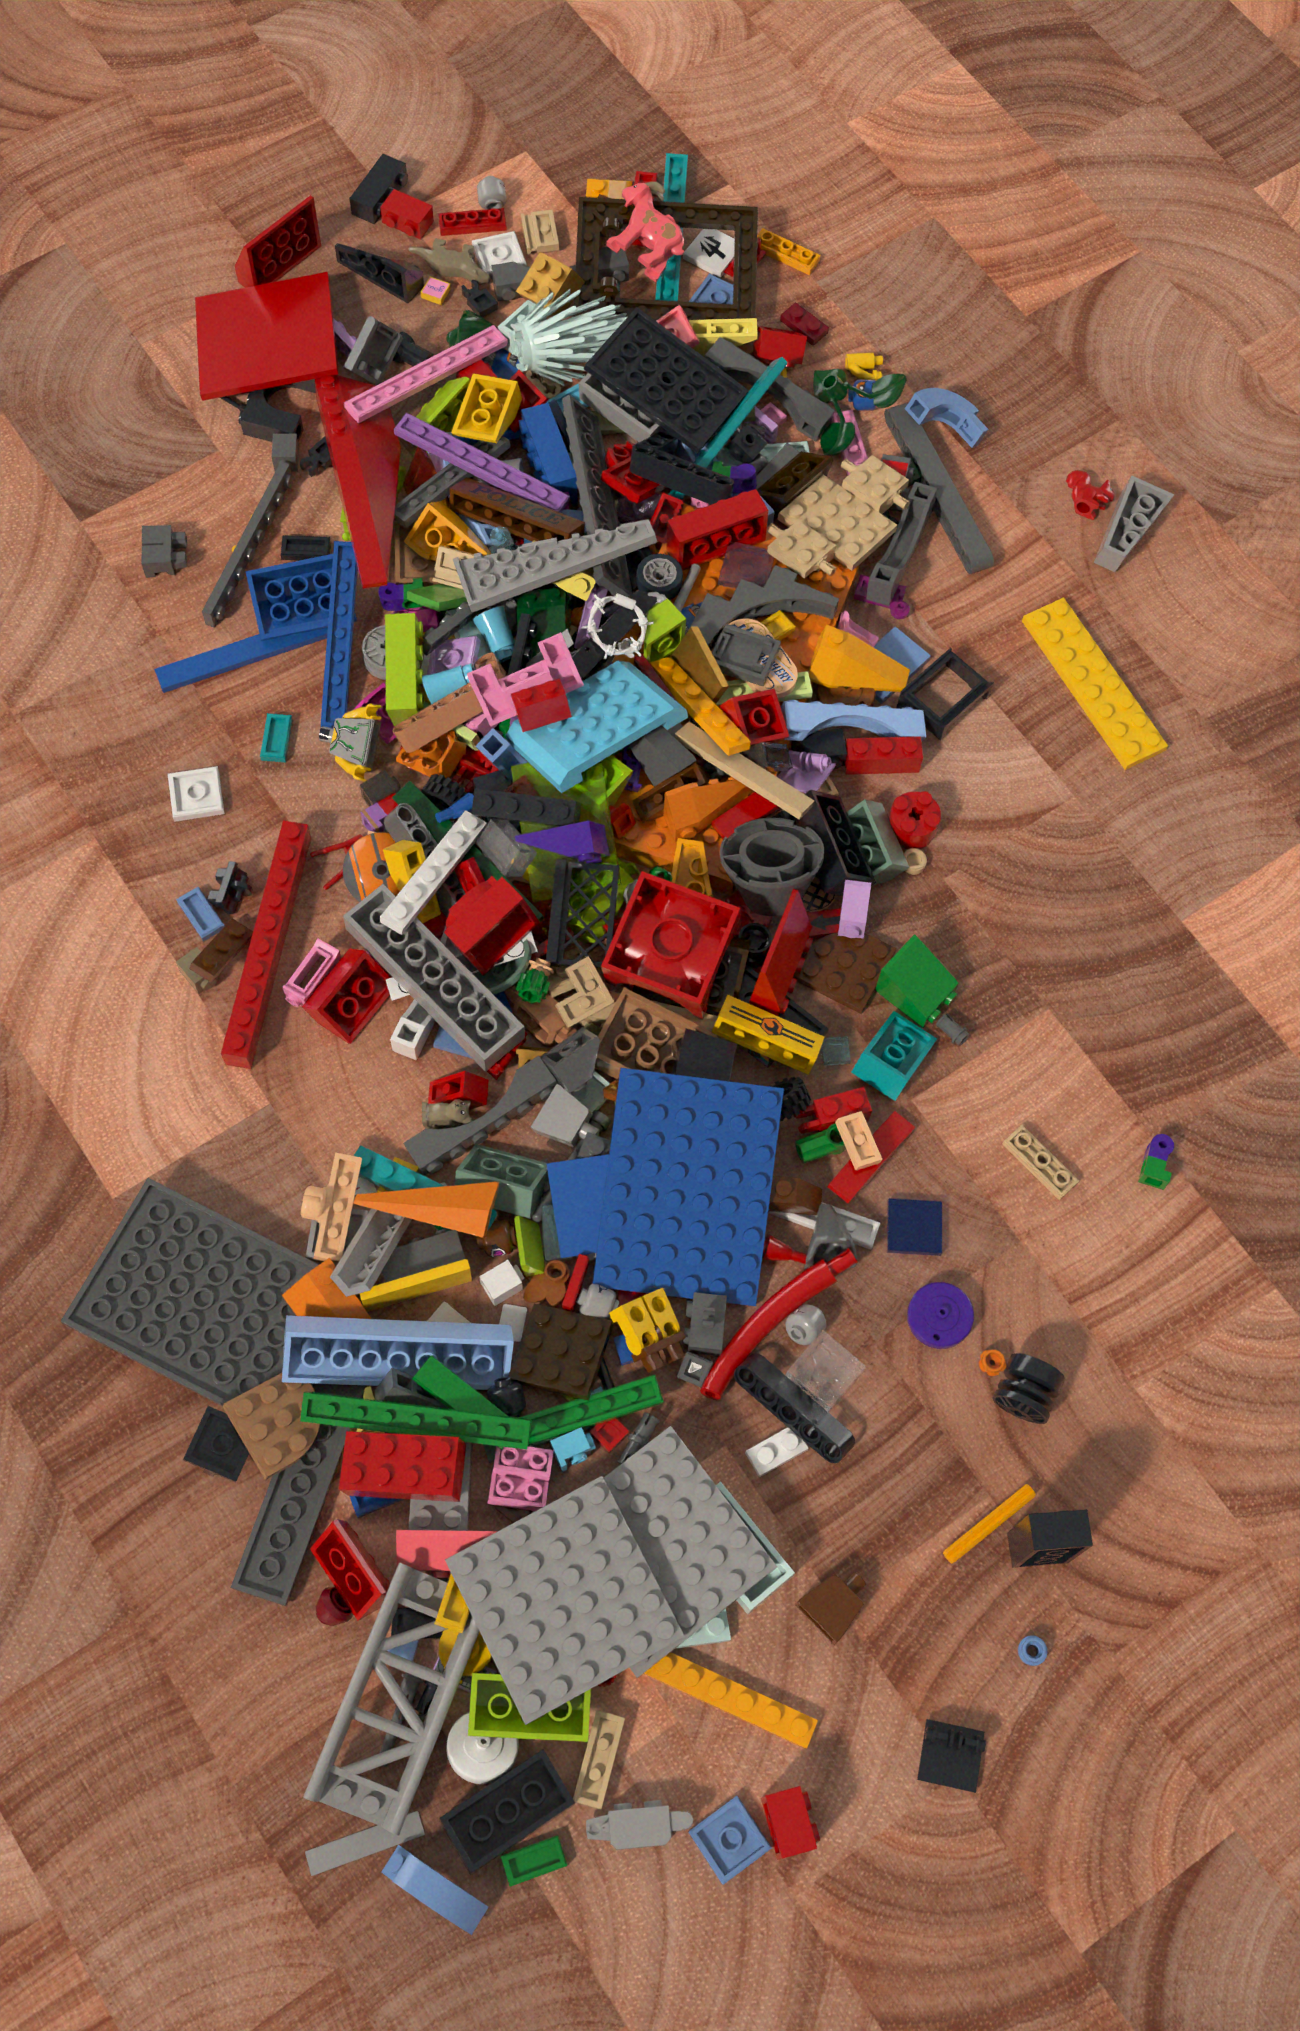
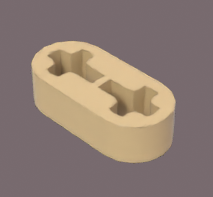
M530 370L527 371L526 377L548 400L561 393L558 383Z

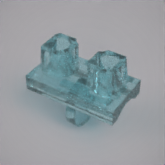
M496 527L490 533L492 546L489 548L492 554L497 553V549L515 550L520 547L518 542L511 537L510 532L504 527Z

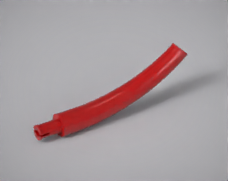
M849 1247L828 1262H825L822 1258L789 1281L760 1306L723 1349L700 1389L701 1394L713 1400L721 1399L734 1376L735 1369L779 1323L808 1300L838 1282L835 1276L855 1263L857 1264L858 1261Z

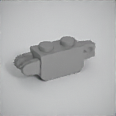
M662 1800L645 1801L644 1808L632 1809V1803L614 1804V1811H608L607 1815L586 1820V1833L589 1840L610 1841V1844L616 1850L664 1846L671 1839V1832L689 1829V1827H692L694 1819L692 1818L693 1815L688 1813V1811L669 1812V1805L662 1806Z

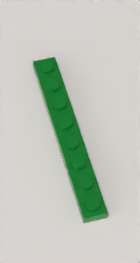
M307 1391L303 1393L300 1417L301 1422L397 1434L459 1437L464 1442L526 1450L529 1447L532 1419Z

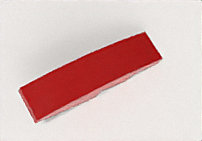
M894 1111L872 1134L882 1161L878 1164L855 1170L850 1159L827 1187L849 1204L873 1179L880 1168L894 1155L898 1147L912 1134L916 1127Z

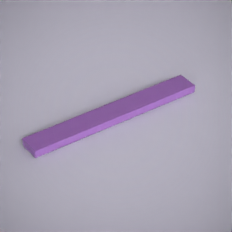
M408 413L403 416L394 428V434L512 495L560 513L570 501L569 495Z

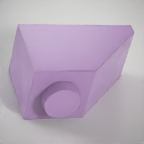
M845 880L838 936L864 938L871 883Z

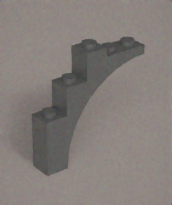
M775 565L764 588L754 582L741 579L730 602L721 596L707 593L690 627L698 626L709 649L712 651L725 625L735 620L756 619L774 614L779 610L783 613H809L834 619L839 598L834 597L830 593L813 589L807 584L797 583V573L792 572L788 568H781Z

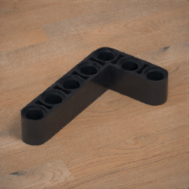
M666 430L660 431L632 446L631 473L710 505L723 499L732 498L734 480L676 457L678 439Z

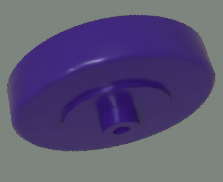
M934 1282L921 1287L913 1295L907 1309V1322L912 1334L924 1345L935 1349H948L960 1344L968 1336L974 1323V1309L970 1299L960 1288L945 1282Z

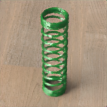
M653 867L649 874L657 877L660 873L664 872L663 879L672 882V875L662 867Z

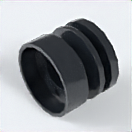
M1014 1353L1010 1356L1003 1372L1008 1379L1000 1380L998 1383L999 1389L995 1391L992 1399L996 1405L1013 1416L1031 1423L1046 1424L1050 1417L1049 1411L1054 1408V1403L1050 1398L1058 1397L1065 1377L1057 1368L1045 1361L1030 1355Z

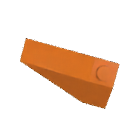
M730 777L726 782L720 783L718 779H712L705 786L698 787L696 782L665 792L663 817L674 841L676 842L678 838L688 840L693 838L709 826L714 819L731 809L752 793L753 790L735 778Z

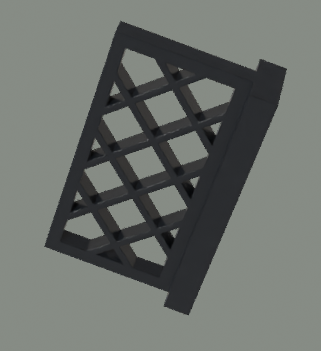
M556 859L546 962L551 963L550 966H571L581 961L584 957H588V954L598 945L605 950L606 956L614 933L619 865L576 863ZM573 869L584 870L590 877L577 886L572 880ZM603 871L613 872L612 882L603 888L596 877ZM593 880L601 891L589 900L581 889ZM571 885H573V886L575 887V889H574L572 892H571ZM610 888H612L611 896L607 892ZM579 892L587 903L575 912L570 906V899ZM605 894L610 900V907L601 913L593 903ZM591 906L599 916L587 925L579 914ZM569 909L573 913L570 917H568ZM608 913H609V921H607V919L605 918V916H606ZM574 918H577L585 928L573 937L567 931V925ZM602 919L607 924L608 931L598 939L590 928ZM588 931L596 942L584 951L576 940ZM566 935H568V937L570 938V940L567 943ZM605 939H607L606 947L602 943ZM572 943L582 952L574 960L564 959L565 949ZM591 959L595 968H601L603 962Z

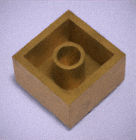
M539 252L516 292L526 301L530 300L535 304L553 292V298L543 307L545 309L569 289L570 294L564 299L580 290L585 281L572 268ZM574 298L550 315L555 316L568 309Z

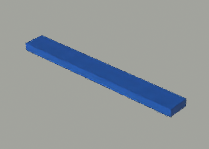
M334 541L320 727L334 728L335 719L342 718L348 712L358 567L352 543L346 541Z
M328 628L261 641L260 634L154 670L161 689L165 693L327 638Z

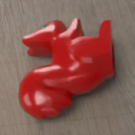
M1074 470L1067 475L1066 482L1068 487L1073 489L1071 496L1074 501L1076 514L1094 520L1096 517L1094 509L1105 510L1106 506L1103 503H1109L1114 500L1115 496L1109 480H1106L1101 487L1091 485V476L1085 471Z

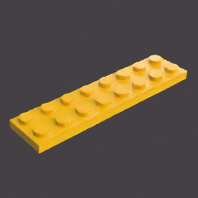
M1061 598L1023 616V624L1124 770L1167 750L1168 745L1065 598Z

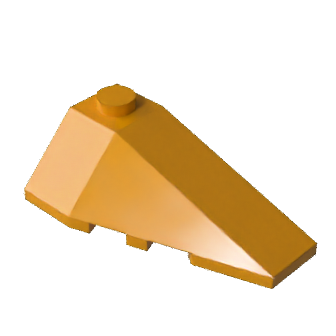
M826 624L817 640L808 673L810 681L828 688L846 686L857 690L862 687L873 688L875 691L901 692L906 687L910 669L854 635Z

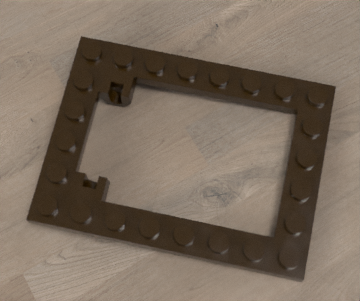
M579 197L575 272L585 282L580 289V294L574 298V306L579 307L603 296L606 297L600 301L598 306L577 313L573 317L609 305H621L619 309L614 310L615 314L613 315L626 313L625 317H628L638 307L657 321L680 305L688 320L756 318L758 207L653 201L654 209L663 215L668 214L673 217L680 228L734 231L733 304L620 298V283L617 279L604 277L598 283L600 237H606L607 229L616 230L615 236L622 233L623 224H629L635 206L631 204L625 207V199ZM612 288L613 292L604 291V289Z

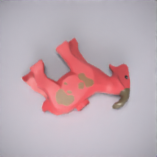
M658 182L638 183L622 191V197L626 200L625 207L634 204L635 208L628 226L618 236L608 239L607 247L618 253L621 249L626 251L636 239H639L642 244L653 251L640 255L638 261L647 267L645 275L654 282H657L666 268L668 259L673 255L680 256L684 254L682 249L684 238L680 226L676 224L673 217L668 214L663 215L653 207L652 196L657 197L660 201L664 200L662 195L665 193L664 187Z

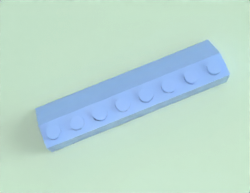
M286 1315L282 1382L378 1386L391 1368L414 1377L428 1358L433 1356L473 1389L488 1390L491 1386L495 1385L494 1380L508 1377L510 1373L514 1343L511 1325Z

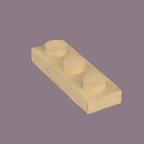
M596 1710L573 1797L575 1803L602 1809L625 1718Z

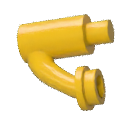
M873 352L845 355L846 370H849L854 376L862 380L876 381L882 377L881 371L873 370L871 374L863 369H874L875 365H883V356H874Z

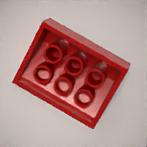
M313 196L307 197L243 246L235 264L238 283L246 288L276 282L321 247Z
M796 889L792 890L749 1001L750 1005L776 1016L779 1013L784 1014L789 1000L785 996L787 992L793 993L798 980L793 978L795 972H801L805 958L801 957L802 952L808 953L813 938L809 937L812 926L799 891Z

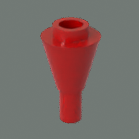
M770 1234L766 1236L762 1260H792L806 1264L807 1253L793 1250L792 1247Z

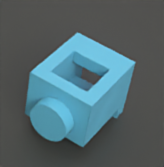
M582 1427L550 1441L561 1472L567 1470V1464L570 1462L572 1465H577L587 1460V1455L591 1453V1450L596 1449L590 1433L584 1434Z

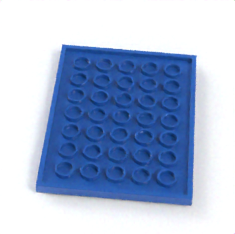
M620 1068L593 1284L596 1283L608 1289L651 1293L663 1287L666 1296L693 1299L694 1292L727 1296L726 1303L756 1306L784 1088Z

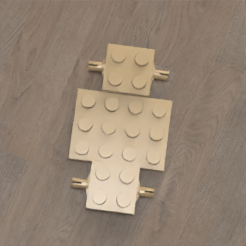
M873 455L857 466L846 458L842 462L841 468L851 474L843 480L842 487L823 474L779 512L778 520L789 528L781 530L773 523L768 526L767 532L777 539L768 546L767 553L804 579L816 570H823L829 576H832L837 569L829 563L833 558L853 571L896 532L897 524L882 514L893 503L903 510L907 509L910 501L902 497L900 493L908 486L909 479Z

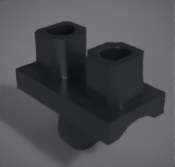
M229 861L227 868L217 869L215 877L216 881L221 885L220 889H212L207 898L213 906L222 908L227 914H234L238 901L240 902L243 896H250L253 888L247 884L249 880L248 874L239 869L238 864Z

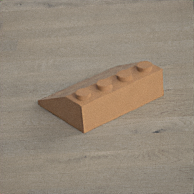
M624 987L598 1035L600 1044L594 1068L618 1080L620 1068L671 1074L678 1047L686 1028L713 1037L718 1035Z

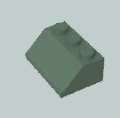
M864 799L847 812L876 881L874 885L890 881L909 868L882 803Z
M475 1145L456 1169L455 1185L500 1182L493 1210H501L516 1216L530 1218L540 1203L548 1179L547 1163L486 1146Z

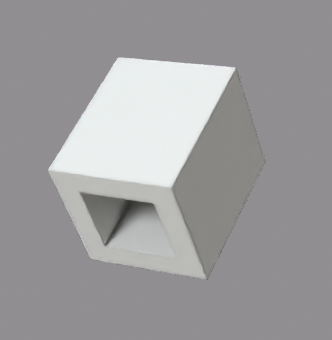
M509 1260L479 1276L480 1283L494 1306L523 1290L522 1280L524 1276L517 1265L512 1267Z

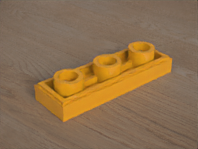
M764 228L757 235L761 240V250L765 251L767 256L807 275L812 273L820 261V254Z

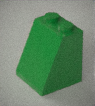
M914 934L881 969L875 991L920 1027L924 1028L928 1022L933 1024L942 1013L940 1009L945 1004L949 1006L958 995L956 989L959 982Z

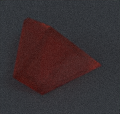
M417 447L403 482L407 495L437 474L428 453L420 447Z

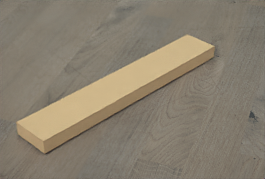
M688 722L675 733L674 738L684 747L800 820L812 808L814 800L740 753L728 756L705 731L691 722Z

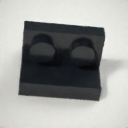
M207 1406L183 1461L204 1469L203 1473L214 1477V1474L236 1483L249 1455V1451L228 1415Z

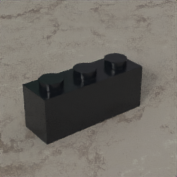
M382 154L349 198L351 214L375 224L382 217L381 205L393 189L399 191L407 184L406 163Z

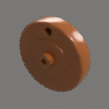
M820 684L817 686V699L822 704L844 703L850 706L866 704L868 707H872L875 702L876 691L873 688L861 687L857 690L846 686H838V688H828Z

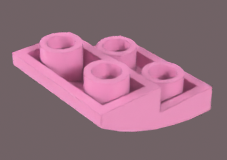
M496 1446L487 1504L537 1511L546 1506L554 1450L528 1447L527 1450L504 1447L501 1450Z

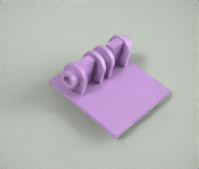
M789 750L783 760L786 766L778 775V778L800 792L818 791L836 764L831 763V758L827 757L826 754H807L806 752L800 753Z

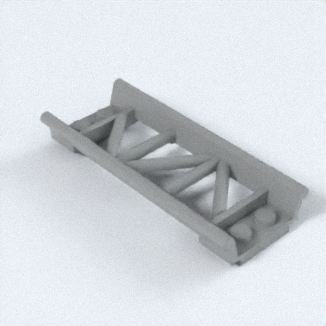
M402 1563L398 1564L303 1798L313 1802L324 1803L382 1826L388 1832L399 1836L478 1637L479 1629L469 1612L464 1631L458 1634L443 1673L390 1653L387 1650L447 1630V1628L435 1625V1621L387 1638L386 1635L399 1604L436 1618L447 1582ZM385 1664L438 1685L424 1722L421 1721ZM373 1669L411 1728L358 1707ZM352 1719L409 1741L407 1744L343 1767L334 1765ZM410 1756L397 1790L359 1775Z

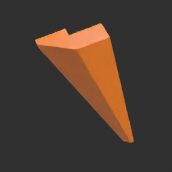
M500 1182L356 1194L353 1204L485 1237Z

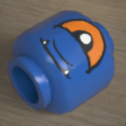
M856 380L854 387L872 394V385L876 380ZM849 389L848 402H853L855 410L873 411L877 408L873 403V399L866 398Z

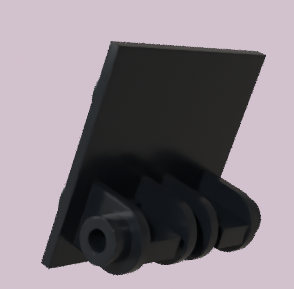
M926 1719L917 1780L976 1793L981 1754L985 1751L986 1740H984L985 1732Z

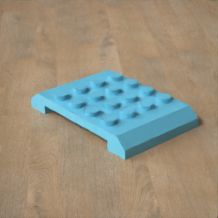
M616 661L582 681L584 686L566 693L571 718L526 732H522L517 719L512 723L505 736L507 742L563 793L583 781L581 774L583 771L660 725L668 730L687 719V710L630 662Z

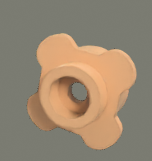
M536 958V961L529 960V971L532 968L543 971L545 976L548 977L550 974H554L553 969L550 968L551 963Z

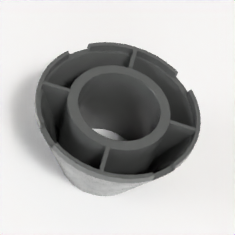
M763 818L746 822L734 828V833L728 838L725 837L720 846L721 864L740 896L751 911L763 916L783 915L793 889L799 891L802 899L824 859V846L817 833L808 826L804 829L794 825L793 820L783 818Z

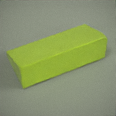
M515 1216L514 1221L520 1265L524 1275L528 1277L545 1273L539 1225L524 1217Z

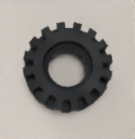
M438 774L431 775L421 790L440 811L449 809L451 805L467 794V792H464L465 789L458 786L457 782L453 783L449 777L446 779L441 774L440 776Z
M791 1077L789 1080L784 1078L782 1082H779V1080L774 1082V1086L769 1085L770 1087L784 1088L780 1122L784 1121V1118H787V1120L791 1119L794 1114L796 1116L799 1115L800 1110L805 1111L807 1109L806 1106L810 1105L811 1097L803 1080L799 1077Z

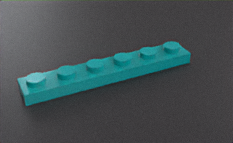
M361 1145L354 1154V1156L362 1158L359 1177L388 1191L444 1186ZM492 1209L488 1229L498 1215L496 1210Z

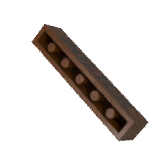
M466 477L450 487V509L452 511L529 541H541L551 538H557V541L571 539L572 534L579 533L580 537L584 536L585 522Z

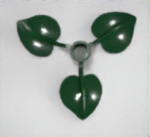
M841 369L815 370L813 378L815 398L827 404L832 402L840 417V423L834 422L830 424L821 435L820 445L824 455L834 456L841 453L854 439L855 425L851 422L845 423V418L837 402L847 396V389L866 398L873 399L874 405L878 408H887L893 405L901 396L907 381L906 375L890 374L881 377L872 385L873 393L869 394L850 385L847 382L846 373Z

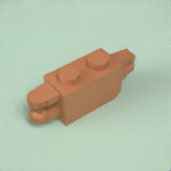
M514 985L505 990L508 999L515 1004L512 1014L543 1045L552 1046L556 1042L561 1043L577 1031L574 1026L566 1027L555 1007L558 1002L549 993H547L545 1000L541 999L539 1003L530 1004V1002L522 1000V997L518 995L519 991L516 990Z

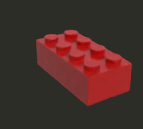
M754 489L742 492L726 500H720L715 504L697 508L687 514L677 515L667 520L666 551L669 556L679 562L683 571L691 568L692 564L700 565L766 541L769 510L758 491Z
M346 1431L339 1490L348 1496L460 1502L466 1443L459 1437Z

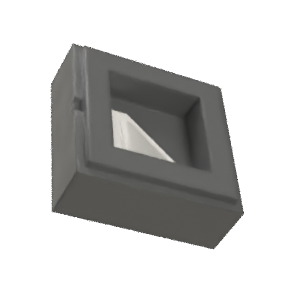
M687 1350L677 1378L702 1387L713 1361Z

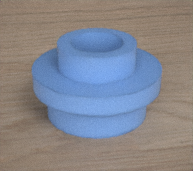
M1027 1636L1018 1645V1655L1025 1664L1037 1666L1045 1661L1047 1646L1041 1638ZM1028 1646L1036 1648V1656L1032 1657L1028 1654Z

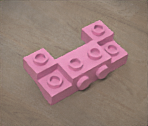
M562 633L538 642L545 660L499 680L491 664L467 673L469 682L490 727L516 716L511 693L559 678L565 693L584 686Z

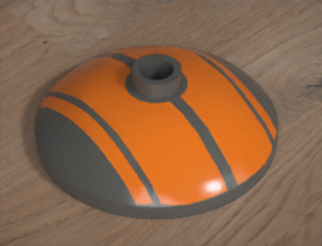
M372 833L360 838L351 846L345 856L343 863L344 882L350 894L358 902H361L382 884L395 896L400 892L389 873L383 849L395 844L389 833ZM384 865L387 872L384 875L378 874V866Z

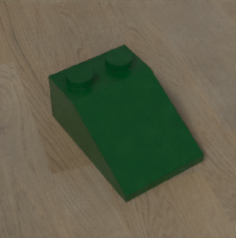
M561 588L533 590L518 595L517 630L521 613L530 614L538 624L537 635L535 638H532L530 646L533 649L532 658L540 652L538 642L563 633L566 629H568L570 634L572 606L568 592Z

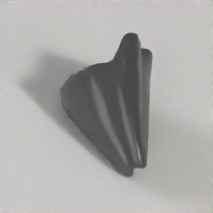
M821 1204L819 1206L814 1231L807 1251L805 1270L822 1258L825 1262H828L848 1247L857 1260L853 1239L830 1204ZM855 1263L854 1265H852V1266L849 1267L848 1269L854 1268L857 1264Z

